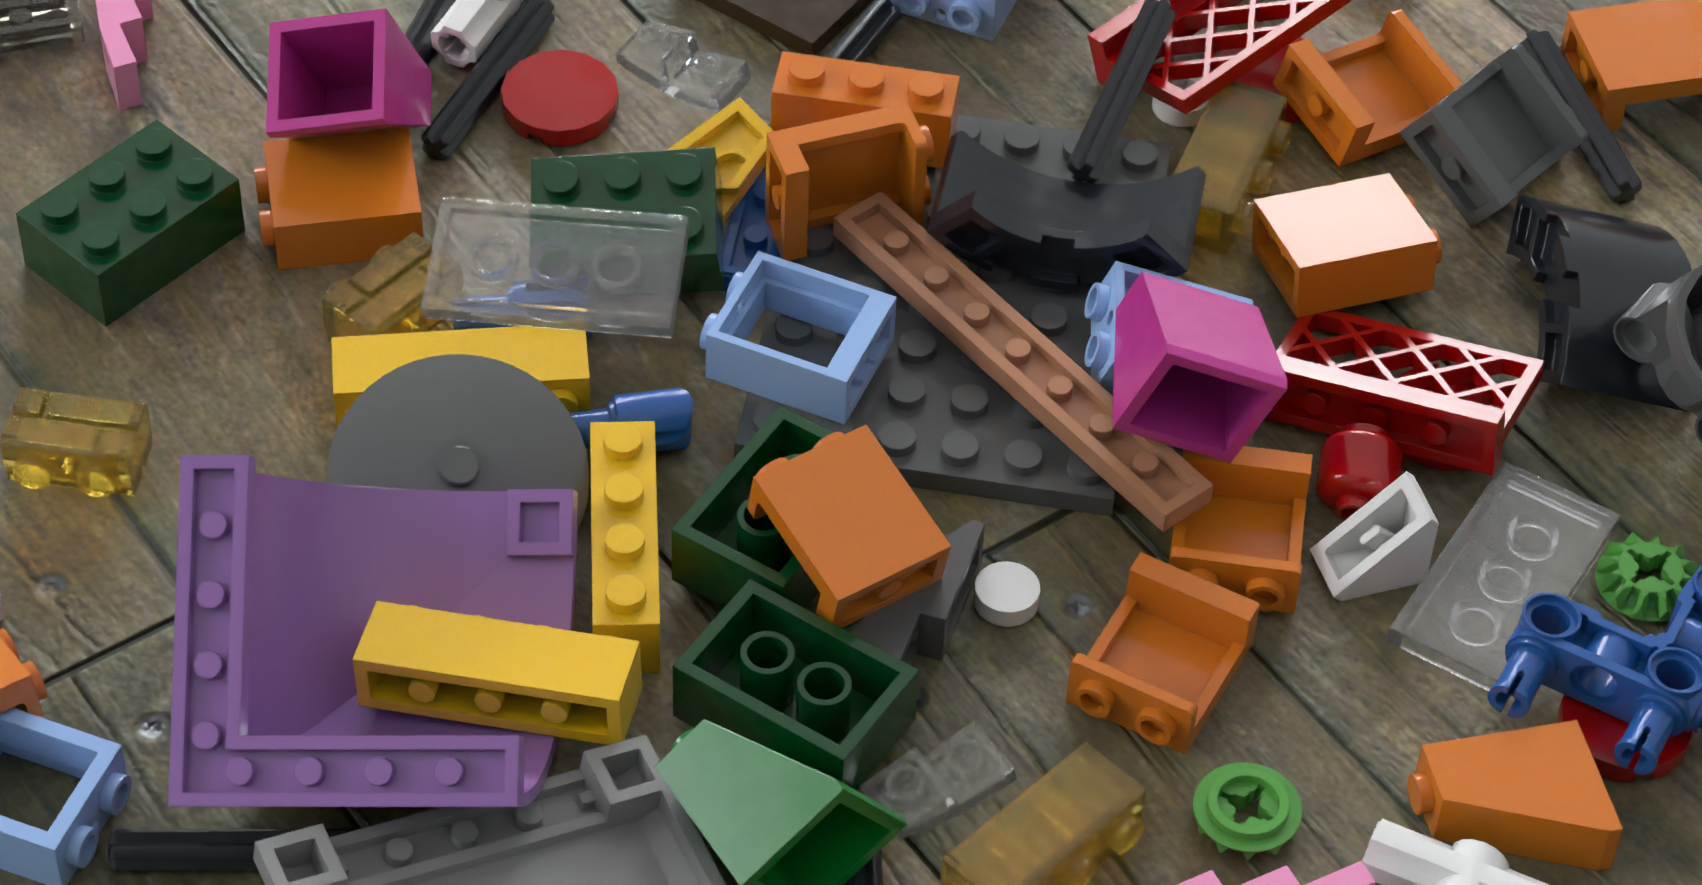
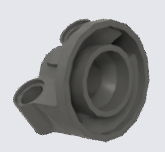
M1702 265L1670 284L1662 282L1653 284L1614 324L1613 335L1621 351L1629 358L1639 363H1652L1656 370L1658 382L1670 400L1681 409L1692 412L1698 417L1695 422V431L1702 444Z

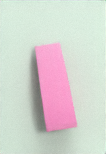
M95 0L105 67L119 109L124 110L143 105L137 63L148 61L143 20L154 18L152 1Z

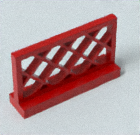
M1145 0L1137 1L1087 35L1097 80L1105 85ZM1168 0L1171 3L1170 9L1175 12V18L1155 61L1160 57H1164L1162 64L1152 65L1141 91L1187 115L1352 0H1286L1260 4V0H1250L1249 5L1243 6L1237 5L1244 0ZM1289 18L1279 26L1258 28V22ZM1248 23V29L1217 33V26ZM1207 28V34L1194 35L1201 29ZM1245 48L1237 55L1215 57V51ZM1205 52L1204 59L1174 62V56ZM1203 77L1186 90L1172 84L1173 80Z
M1335 310L1298 318L1276 350L1287 377V390L1266 416V419L1330 435L1339 432L1343 426L1351 423L1377 425L1390 434V438L1400 446L1402 453L1494 475L1502 460L1503 443L1543 377L1544 360ZM1314 329L1339 334L1340 336L1317 341L1311 333ZM1385 345L1397 348L1398 350L1375 355L1371 348ZM1354 352L1358 357L1356 360L1335 364L1330 358ZM1443 359L1455 362L1457 365L1435 369L1430 362ZM1412 366L1418 374L1395 379L1389 371ZM1505 374L1520 379L1495 384L1489 376ZM1472 381L1477 389L1454 393L1449 386Z

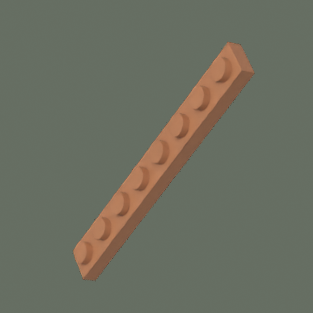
M882 191L833 218V235L1162 532H1165L1211 502L1213 484L1168 444L1113 429V396L940 242L928 234L923 227Z

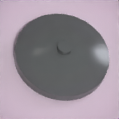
M446 354L416 360L394 369L370 385L355 400L340 422L332 441L327 466V483L446 491L574 489L578 492L577 536L584 520L590 484L589 463L581 433L574 419L557 396L542 382L513 365L492 358L467 354Z

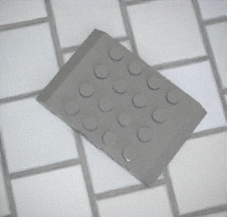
M647 735L584 751L579 769L547 777L540 793L526 807H438L333 837L328 836L323 823L256 841L253 855L254 862L265 885H726L689 814L654 766L660 760Z

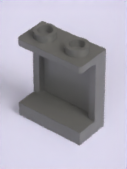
M1516 43L1489 62L1399 132L1470 227L1475 226L1503 208L1518 196L1517 192L1558 159L1589 138L1588 132L1578 120L1575 112L1566 104L1542 72L1539 64L1520 43Z

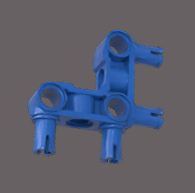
M1702 566L1697 569L1691 579L1684 585L1677 598L1666 632H1659L1657 636L1649 634L1644 637L1601 618V612L1581 603L1571 601L1559 594L1550 592L1530 596L1524 602L1518 624L1505 645L1507 664L1496 683L1492 685L1488 692L1490 705L1501 713L1509 698L1513 696L1516 699L1510 707L1507 716L1512 718L1524 717L1529 711L1531 702L1542 684L1629 723L1623 737L1614 748V758L1620 766L1627 769L1635 753L1640 752L1641 756L1633 772L1640 775L1651 773L1655 769L1658 758L1669 738L1684 731L1690 733V731L1697 733L1700 728L1702 729Z

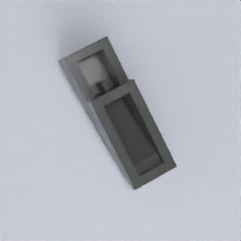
M972 520L946 535L945 537L951 545V550L942 579L865 616L855 636L911 666L917 654L943 661L982 564L985 523Z

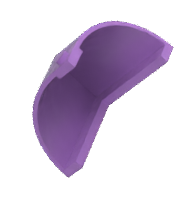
M249 454L180 455L168 807H526L532 803L540 793L547 778L558 737L359 706L352 659L376 601L414 605L433 610L479 615L486 618L531 625H545L573 631L576 591L578 492L574 489L446 491L344 485L256 473V458Z

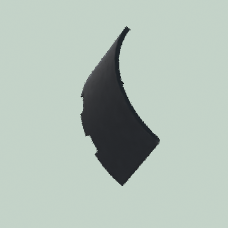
M959 131L953 134L950 139L927 233L955 254L991 272L994 264L1008 270L1032 276L1030 282L1032 286L1052 290L1078 292L1079 284L1101 283L1115 261L1177 277L1188 272L1206 172L1200 166H1195L1165 178L1126 184L1076 182L1045 175L1012 163L993 153L964 131Z
M1519 194L1506 253L1517 257L1529 271L1532 281L1544 283L1547 299L1543 298L1538 304L1539 341L1537 359L1544 360L1543 377L1540 382L1578 388L1686 411L1667 397L1658 382L1656 370L1652 363H1639L1629 358L1621 351L1613 335L1614 324L1653 284L1660 282L1670 284L1692 271L1689 260L1677 240L1668 231L1656 225Z

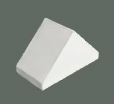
M1406 471L1310 548V551L1333 598L1345 601L1426 582L1439 523L1414 475Z

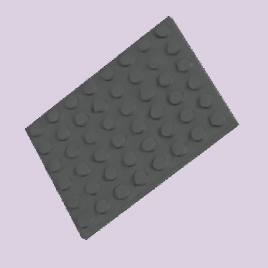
M957 114L956 133L964 131L975 141L1012 163L1045 175L1075 181L1071 177L1072 173L1067 169V163L1082 131ZM1119 137L1099 180L1095 184L1137 183L1167 177L1172 144ZM927 166L926 174L931 186L932 200L931 204L924 206L923 228L926 231L943 168ZM833 224L808 229L807 257L791 260V262L896 296L894 341L845 425L747 392L734 443V458L778 407L782 406L832 432H843L846 434L867 425L910 487L1112 516L1116 490L840 242L833 235ZM949 250L1091 376V368L1086 367L1084 362L1086 346L1091 336V319L1085 317L1084 309L1088 292L1093 284H1079L1078 292L1030 285L1032 276L1008 270L994 264L990 272ZM768 310L759 345L827 368L844 340L845 335Z

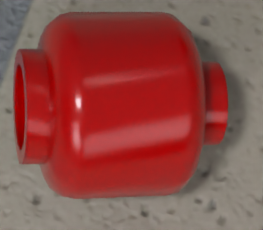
M1351 423L1343 426L1339 432L1327 437L1321 447L1316 479L1318 497L1328 507L1335 509L1337 517L1342 520L1348 519L1402 475L1404 462L1402 449L1390 438V434L1385 429L1377 425Z

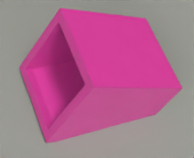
M386 8L271 22L269 27L266 134L270 138L293 139L400 127L416 128L431 126L432 72Z
M1141 272L1116 308L1112 428L1231 463L1287 390V377L1260 309L1257 306Z

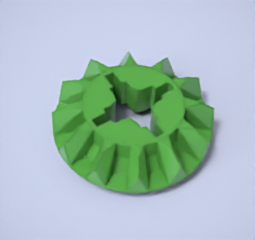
M1632 532L1623 543L1609 542L1601 558H1598L1595 581L1602 597L1620 613L1642 621H1668L1671 618L1678 596L1684 585L1699 568V563L1685 558L1683 545L1670 548L1662 544L1659 534L1650 541H1644ZM1653 568L1661 570L1659 579L1650 576L1645 580L1641 578L1634 583L1639 569L1644 572H1649Z
M1238 762L1220 766L1203 777L1194 792L1191 814L1195 815L1197 820L1199 837H1210L1214 840L1219 854L1227 849L1242 852L1248 861L1257 852L1266 851L1275 857L1284 843L1295 840L1302 819V803L1295 787L1279 772L1260 764ZM1256 798L1259 799L1257 817L1251 816L1245 823H1236L1234 818L1236 810L1242 811L1247 805L1252 806Z

